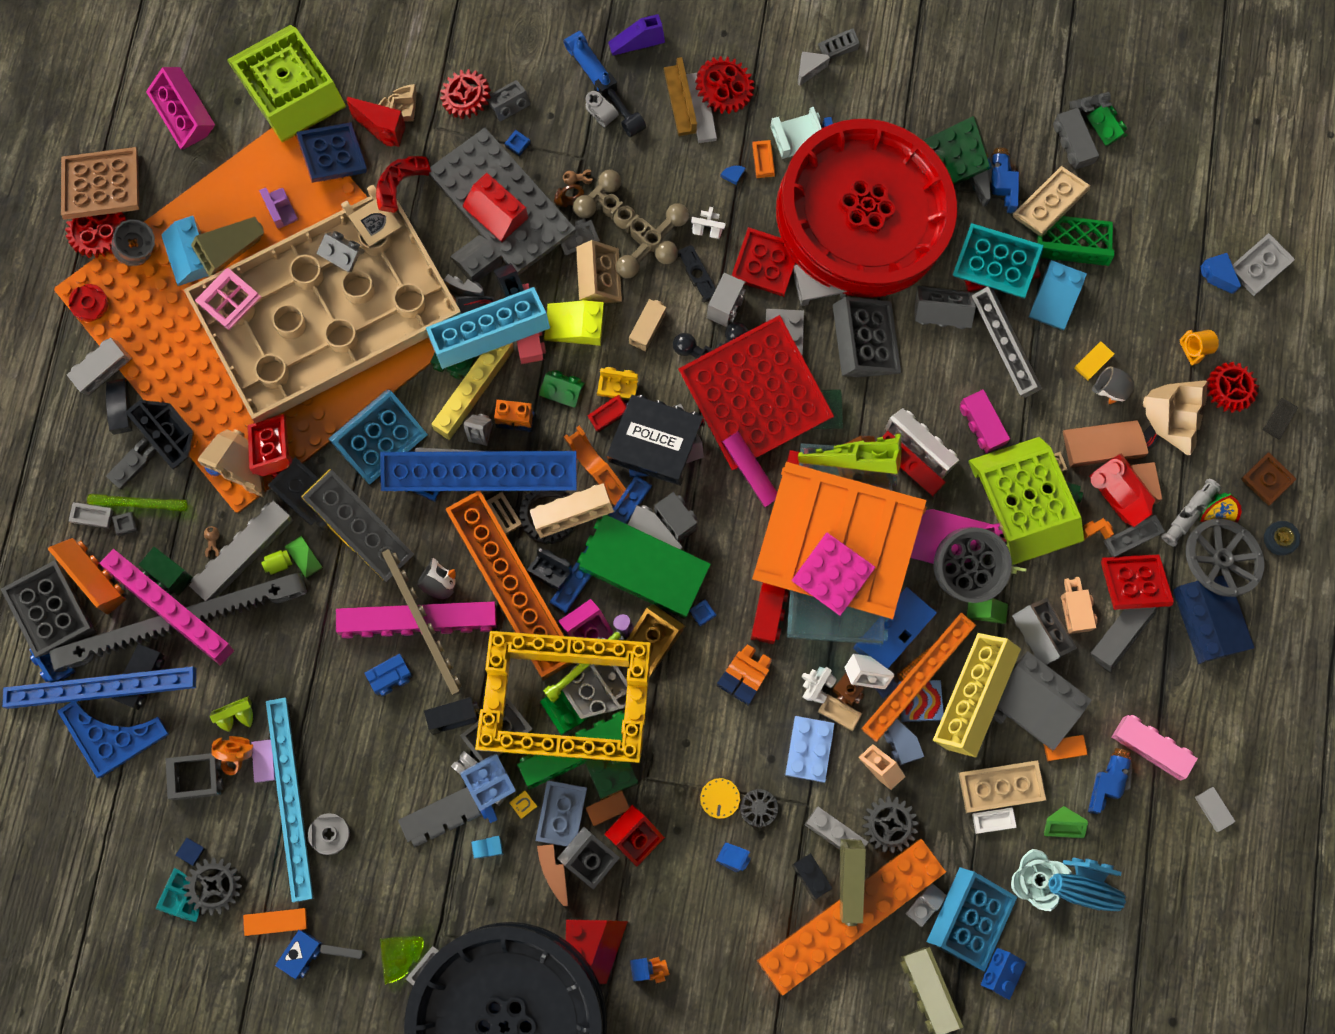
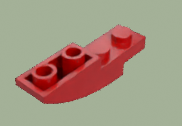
M889 431L882 436L884 440L895 438ZM901 442L900 467L928 493L934 496L946 482Z

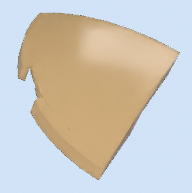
M415 84L394 90V94L388 97V101L384 97L378 104L400 110L404 121H413L416 107Z

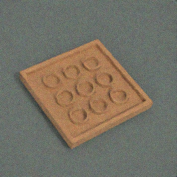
M136 147L61 157V216L63 220L139 210V165Z

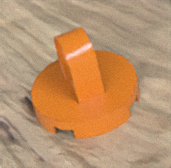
M229 736V740L222 741V738H218L212 743L211 752L216 759L221 760V768L225 774L235 775L242 768V761L252 756L253 744L250 745V740L238 736ZM227 762H234L236 769H231Z

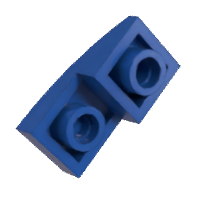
M647 958L630 960L633 981L650 979L649 975L653 974L651 961L647 962Z

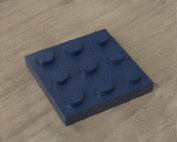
M351 122L297 132V139L312 183L366 173L367 168Z

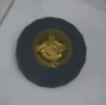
M1277 521L1266 529L1264 543L1272 553L1285 556L1293 553L1298 548L1300 533L1292 523Z

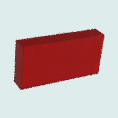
M617 395L587 416L595 430L600 432L621 418L627 406L621 396Z

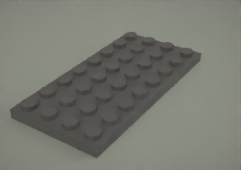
M483 128L430 167L431 172L429 176L476 230L493 244L501 254L506 264L511 263L514 266L518 275L576 232L575 227L486 128ZM486 173L526 207L529 217L503 242H500L463 208V204L473 184Z

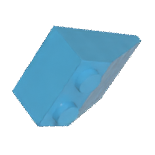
M1051 260L1045 270L1029 318L1064 331L1087 273Z

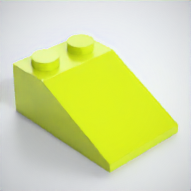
M574 301L548 304L547 317L550 329L545 330L544 341L600 346L604 302Z

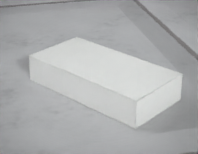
M1013 807L972 814L976 834L1016 828Z

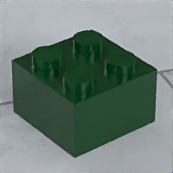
M155 547L139 563V566L143 568L142 572L170 595L174 592L179 596L193 578L182 567Z
M596 759L585 761L601 800L638 785L630 762Z

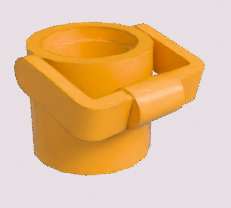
M1189 330L1181 337L1180 344L1190 364L1195 365L1200 363L1205 355L1213 354L1217 351L1219 340L1216 333L1212 330L1199 332Z

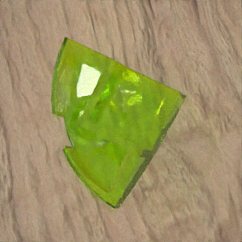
M409 936L380 939L385 984L401 979L409 973L408 968L413 962H418L423 949V937Z

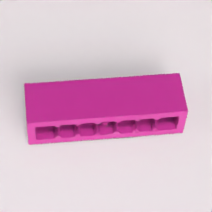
M736 432L722 441L762 505L766 507L774 502L777 491L740 433Z

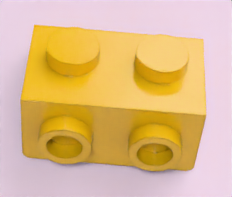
M612 367L601 368L597 396L614 398L620 395L623 400L629 401L631 394L636 396L638 374L631 370H624L622 372L616 371Z

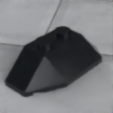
M139 400L125 412L173 470L189 458L194 431L170 403Z

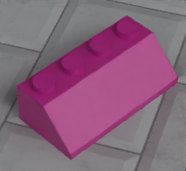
M162 67L146 93L179 148L183 150L206 138L215 124L181 67Z

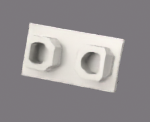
M709 207V212L701 210L700 216L707 217V220L692 217L691 221L693 224V234L702 236L704 226L711 227L710 237L716 239L720 238L722 229L725 230V223L711 221L712 218L719 220L720 215L713 213V207Z
M819 667L817 671L812 669L810 674L803 673L802 678L806 680L803 687L807 689L803 698L823 704L827 698V694L821 691L823 685L831 688L837 680L831 674L832 670L828 667Z

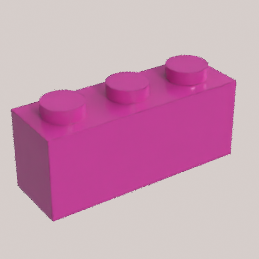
M984 389L963 398L960 403V411L963 416L967 417L970 430L976 434L979 447L982 450L984 449L987 454L1006 445L1010 438Z

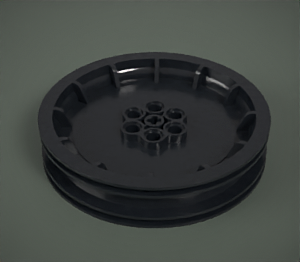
M501 922L485 925L465 933L444 946L429 960L417 977L411 990L405 1012L404 1034H607V1011L604 995L594 971L580 952L559 935L535 925L520 922ZM493 1001L500 1004V1011L493 1010ZM513 1002L521 1004L522 1009L520 1012L513 1009ZM482 1020H486L489 1022V1030H485L482 1028ZM505 1021H508V1022H509V1024H508V1027H509V1028H508V1029H505V1028H504V1026H505L504 1022H505ZM523 1021H529L532 1025V1030H525L522 1025Z

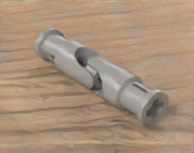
M1207 479L1204 487L1195 493L1188 505L1184 507L1171 523V528L1167 533L1161 536L1162 539L1170 546H1176L1179 538L1188 532L1200 514L1211 503V498L1216 492L1221 490V486L1213 479Z

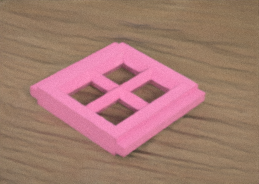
M226 268L195 301L225 328L230 330L262 297L234 272ZM232 280L238 287L227 296L221 289ZM242 289L248 294V297L238 305L231 298ZM219 293L225 300L214 309L208 302ZM229 302L236 309L225 318L219 311Z

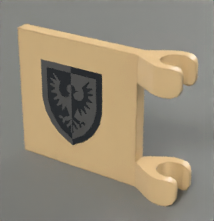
M374 185L367 188L368 194L373 201L354 212L348 201L341 204L343 211L369 248L402 228L392 212L380 211L378 209Z

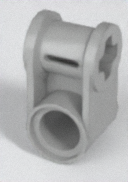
M591 91L586 95V110L602 127H606L619 115L616 108L599 92Z

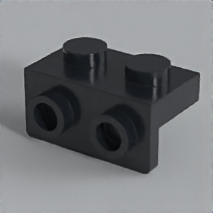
M539 547L537 549L538 556L526 571L531 577L560 591L572 576L571 564L564 558H558L550 550H544Z

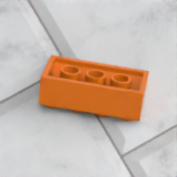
M71 538L48 548L50 553L90 601L102 612L108 615L127 600L122 595L125 591L118 584L114 585L111 582L113 577L105 569L103 571L98 566L100 564L99 560L94 555L90 556L86 552L88 547L81 540L77 542Z

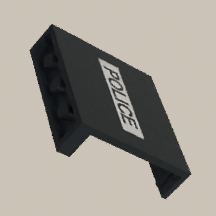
M631 394L606 457L609 463L681 486L683 469L700 426H705L704 418L697 412L689 413L678 406L670 407L662 401L656 400L654 402L648 400L643 395L635 396Z

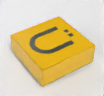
M526 791L509 802L521 819L537 808V805Z

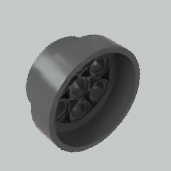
M964 527L951 532L941 541L934 556V573L941 588L950 596L965 602L979 603L992 599L1004 589L1011 575L1012 560L1007 545L997 534L983 528ZM972 540H975L977 542V546L974 550H971L970 543ZM954 544H956L958 546V552L953 555L951 552V548ZM988 554L989 562L984 564L983 557ZM969 558L971 561V565L969 568L966 569L964 567V562L966 559ZM948 563L952 564V571L950 573H947L945 570ZM979 573H982L984 579L978 583L977 576ZM961 577H964L965 584L963 587H959L958 581Z

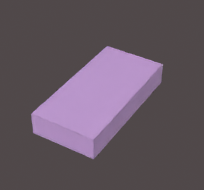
M271 740L251 742L253 744L254 782L276 780Z

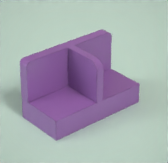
M266 187L259 190L277 229L298 220L283 188L271 193L268 192Z

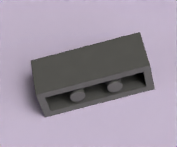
M1075 108L1058 114L1053 126L1055 132L1061 138L1062 148L1068 154V162L1073 166L1074 170L1095 164L1099 154L1079 109Z

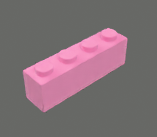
M1127 715L1122 718L1112 735L1113 739L1181 781L1187 778L1198 759L1193 756L1192 751L1175 745L1176 742L1169 737L1164 738L1159 735L1157 729L1145 726L1134 715Z

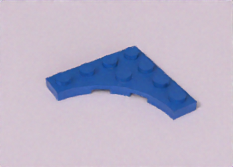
M78 701L70 702L58 710L60 717L98 779L169 735L159 717L133 727H119L104 724L94 719L80 706Z

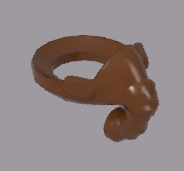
M576 184L568 185L563 189L558 188L554 203L560 207L573 206L576 198L584 195V190L580 185ZM571 188L579 190L576 196L568 197L565 195L566 191Z

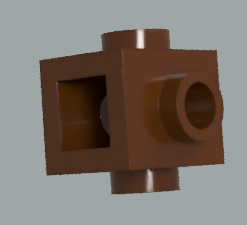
M846 673L833 688V692L838 695L837 699L844 705L849 704L853 706L855 703L859 704L865 696L863 694L865 688L863 686L851 685Z

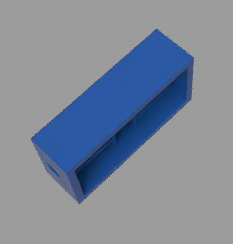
M906 587L899 596L893 620L880 616L853 649L860 655L871 656L888 669L935 616L936 612ZM902 632L910 637L905 643L898 638Z

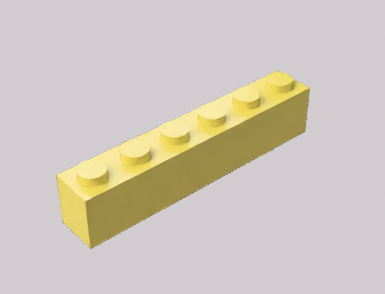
M513 343L480 355L432 422L435 432L448 440L452 438L514 351Z

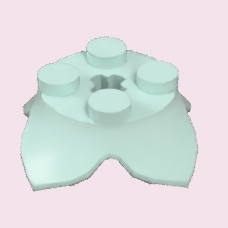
M1032 849L1021 859L1019 869L1012 876L1011 888L1019 898L1028 900L1036 908L1052 911L1058 905L1060 897L1051 893L1049 889L1050 878L1057 873L1071 874L1072 872L1063 863L1050 861L1044 852ZM1036 875H1038V877H1042L1043 881L1040 882L1041 886H1038V884L1035 883Z

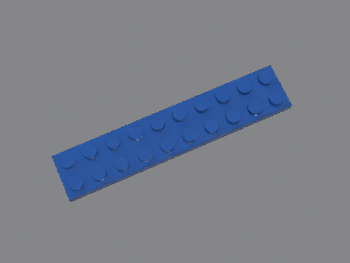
M577 451L380 452L381 491L577 490Z

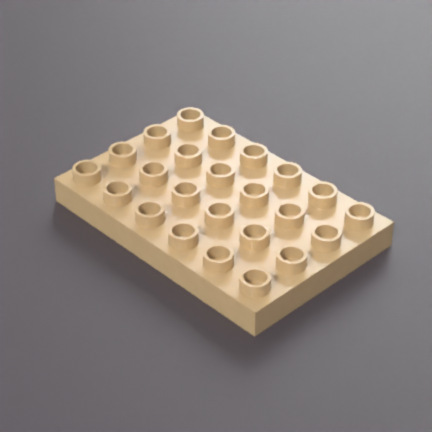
M369 196L351 207L355 212L373 201V199ZM398 200V210L392 214L402 228L370 248L342 210L228 267L262 297L230 330L225 328L195 301L224 270L184 289L255 424L259 421L275 417L428 338L426 327L461 314L460 309ZM337 231L343 234L344 238L348 241L352 240L359 243L360 247L365 250L364 254L359 255L352 272H347L316 254L325 233ZM230 280L221 291L229 296L238 285ZM240 289L231 299L240 305L248 297V294ZM217 293L208 304L216 309L225 298ZM227 302L219 313L227 318L236 308Z

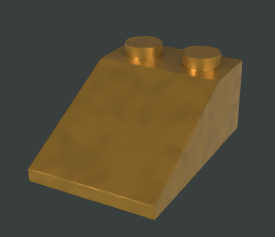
M655 604L646 608L626 640L651 643L649 677L685 628V625Z

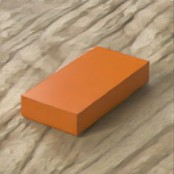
M771 140L752 142L756 178L775 177Z
M1083 735L1063 738L1053 751L1044 745L1047 762L1087 755Z

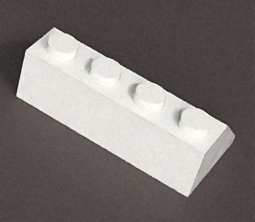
M902 408L890 417L885 430L894 436L895 434H901V442L942 479L958 463L957 454L951 449L948 450L940 438L934 437L929 432L927 426L916 421L915 416L910 411Z

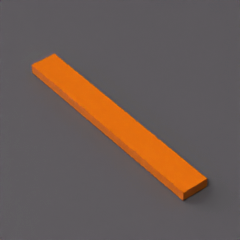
M961 612L861 729L877 742L975 628L976 624Z

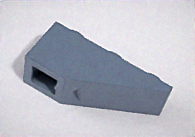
M896 719L884 733L886 742L890 743L893 749L891 751L892 759L898 763V766L923 758L924 755L918 738Z

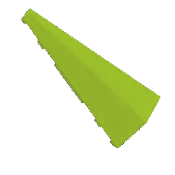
M895 434V438L887 440L879 437L876 442H864L863 440L834 446L833 450L829 451L816 449V453L803 454V452H800L798 454V461L804 464L898 474L901 464V434Z

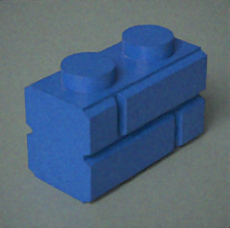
M401 654L365 672V676L377 696L389 694L392 692L391 688L396 685L401 687L409 683V678L413 677Z

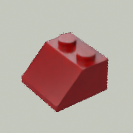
M633 805L604 834L636 867L665 838L647 817Z

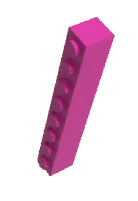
M115 549L100 562V565L106 572L218 665L221 666L234 652L229 643Z
M495 602L422 605L427 614L424 617L426 623H431L434 630L441 631L442 634L453 633V630H461V633H471L472 629L490 632L492 629L497 628ZM408 605L336 609V633L342 635V638H353L354 635L373 637V634H381V636L387 637L393 636V633L409 636L413 635V632H421Z

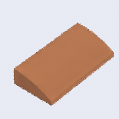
M1138 420L1063 430L1070 467L1107 463L1121 453L1126 460L1144 458L1148 454L1146 441Z

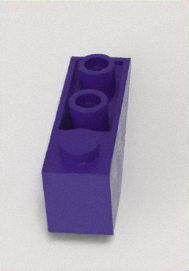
M659 14L639 19L611 39L608 44L612 56L665 43Z

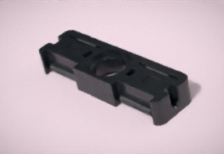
M692 245L678 251V257H681L686 266V273L693 286L698 288L703 297L702 302H708L709 298H712L716 287ZM700 270L703 273L702 277L695 278L692 275L693 271Z

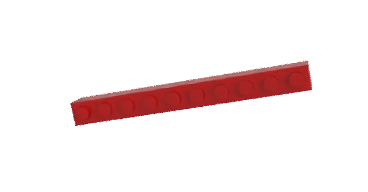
M790 450L787 462L814 469L813 464L799 463L798 454L800 452ZM762 582L750 640L774 644L775 639L779 640L781 628H778L779 620L783 621L785 609H782V604L787 602L788 590Z

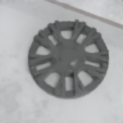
M756 789L744 796L741 801L740 811L743 819L749 825L765 827L776 818L778 804L770 792ZM757 793H764L763 799L759 800ZM751 794L754 795L756 801L752 800L750 796ZM769 796L770 799L765 803L763 800ZM746 799L751 801V806L744 805ZM773 802L775 808H768L767 804ZM751 808L752 812L744 813L745 809ZM767 810L774 812L773 816L766 813ZM750 814L755 815L752 822L747 818ZM763 815H767L770 820L764 823ZM757 816L760 817V824H756Z

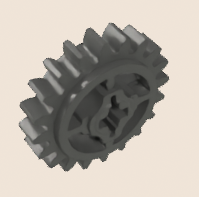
M890 796L886 797L885 803L882 798L878 799L879 805L872 802L873 810L867 808L866 812L869 816H863L862 818L868 822L862 825L863 828H868L864 836H871L868 843L875 841L874 848L877 849L881 845L882 852H885L887 847H889L890 853H894L895 847L899 852L902 851V844L905 847H909L907 840H915L911 833H918L913 826L919 824L916 821H912V818L916 817V814L909 813L912 806L905 808L906 801L898 804V797L891 802ZM890 808L885 818L876 817L881 810ZM897 811L903 816L906 825L898 820ZM892 820V824L897 827H893L889 830V826L886 825V823L884 822ZM875 825L882 829L883 838L877 834ZM893 833H904L897 841H890Z
M212 858L211 864L204 859V866L196 863L197 871L190 869L189 871L193 876L185 877L190 884L183 886L184 889L189 890L184 896L192 897L188 904L196 903L194 906L195 911L202 907V915L207 910H209L211 916H213L214 910H217L221 915L222 907L229 911L228 903L236 904L233 897H240L236 889L242 888V885L236 884V882L241 877H234L238 870L233 869L230 871L231 863L223 866L224 859H221L218 864H216L215 858ZM207 871H219V873L213 877H207L203 875ZM226 876L230 882L229 892L222 888V882ZM197 881L203 885V892L200 897L196 893ZM205 881L211 884L217 882L216 886L218 890L221 892H218L217 890H211L209 892L210 888ZM213 896L223 899L217 903H206Z

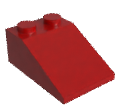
M347 97L351 115L357 122L386 146H400L406 128L400 110Z

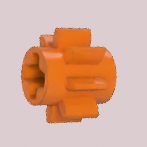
M659 957L649 959L652 962L653 974L649 975V980L655 979L656 984L666 981L664 976L669 975L666 960L660 961Z

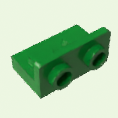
M561 690L559 698L554 703L548 697L543 698L540 703L559 733L563 735L578 727L587 718L580 719Z

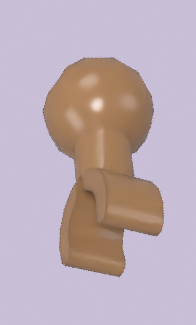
M587 169L582 174H576L570 170L566 171L563 175V181L567 185H573L576 181L591 184L593 179L585 177L591 174V170Z
M213 526L207 527L204 531V538L208 541V548L205 551L206 557H210L212 548L216 552L215 556L218 557L220 555V550L216 548L219 530Z

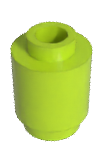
M280 550L264 556L265 561L261 562L265 573L270 572L271 575L288 569V566L292 565L287 550L283 552Z

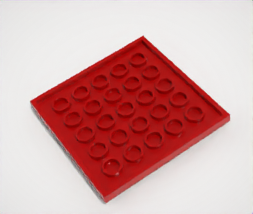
M780 315L678 368L732 471L738 468L722 441L734 433H740L755 458L834 417Z

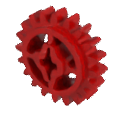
M468 69L466 74L460 70V75L454 72L453 79L447 78L449 84L443 83L445 89L440 90L443 95L440 97L443 102L442 105L455 118L459 115L461 119H464L465 115H467L470 119L471 113L477 116V110L484 111L482 105H488L486 99L491 98L488 93L491 91L488 81L482 74L479 75L476 70L471 73L470 69Z

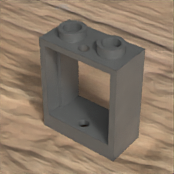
M212 753L166 758L167 798L169 800H182L221 795V790L224 789L223 778H220V770H222L221 760L216 759ZM210 760L211 789L180 792L179 763Z

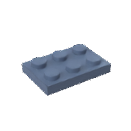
M547 780L535 841L564 847L571 843L579 833L587 788Z

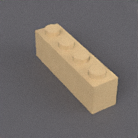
M604 483L594 485L581 492H575L564 498H558L553 502L539 505L530 510L535 529L540 538L614 512Z

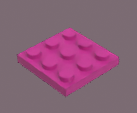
M826 532L791 581L841 616L876 567Z

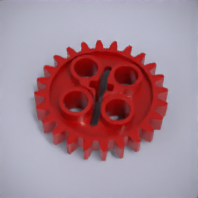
M719 56L718 60L714 57L711 62L707 60L705 65L701 66L695 83H697L695 89L700 90L698 96L704 97L702 103L707 101L708 108L714 106V112L719 108L721 114H723L724 110H727L728 114L731 113L732 109L735 113H737L739 108L743 110L752 98L754 87H752L754 81L749 80L752 74H746L748 68L742 69V63L735 64L736 59L730 62L728 56L725 61H723L721 56Z
M123 212L73 218L72 221L66 222L69 226L65 228V231L68 233L66 238L69 240L70 246L73 247L75 252H79L81 256L86 254L88 258H91L93 254L98 258L99 254H102L106 257L107 251L113 254L112 239L117 226L127 220Z

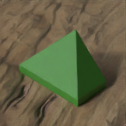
M302 536L285 546L306 578L323 568Z
M1063 806L1047 818L1044 836L1085 838L1088 821Z

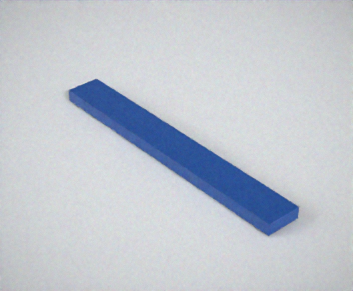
M635 476L613 508L614 512L608 516L627 524L636 506L641 504L652 488V485ZM577 562L572 568V576L562 589L555 593L550 601V604L564 613L568 612L591 578L590 574L579 570L580 564Z

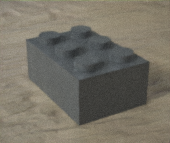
M507 698L505 701L502 731L533 733L534 731ZM479 721L460 735L479 761L495 753L499 759L506 754L505 752L475 750Z

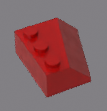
M566 920V941L586 959L594 971L599 984H606L628 921Z

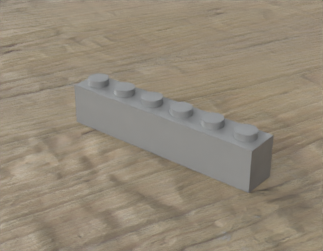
M986 287L973 294L972 298L1020 396L1026 398L1041 390L1042 387L994 290Z
M274 501L267 503L262 508L261 513L257 517H253L248 522L247 527L234 536L231 544L224 546L219 552L220 555L215 560H210L205 566L206 569L201 574L198 573L192 578V583L189 586L205 601L217 598L293 522V519Z

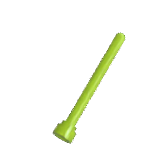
M615 632L608 640H619L621 634ZM579 664L556 685L548 686L543 692L554 703L559 698L560 691L591 664Z

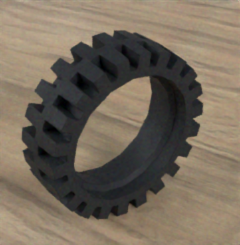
M566 490L531 491L530 494L528 493L525 496L520 507V521L524 531L530 538L535 539L537 542H543V544H555V542L563 541L564 538L569 537V534L573 532L575 526L540 538L530 520V510L536 501L544 497H555L558 499L570 496Z

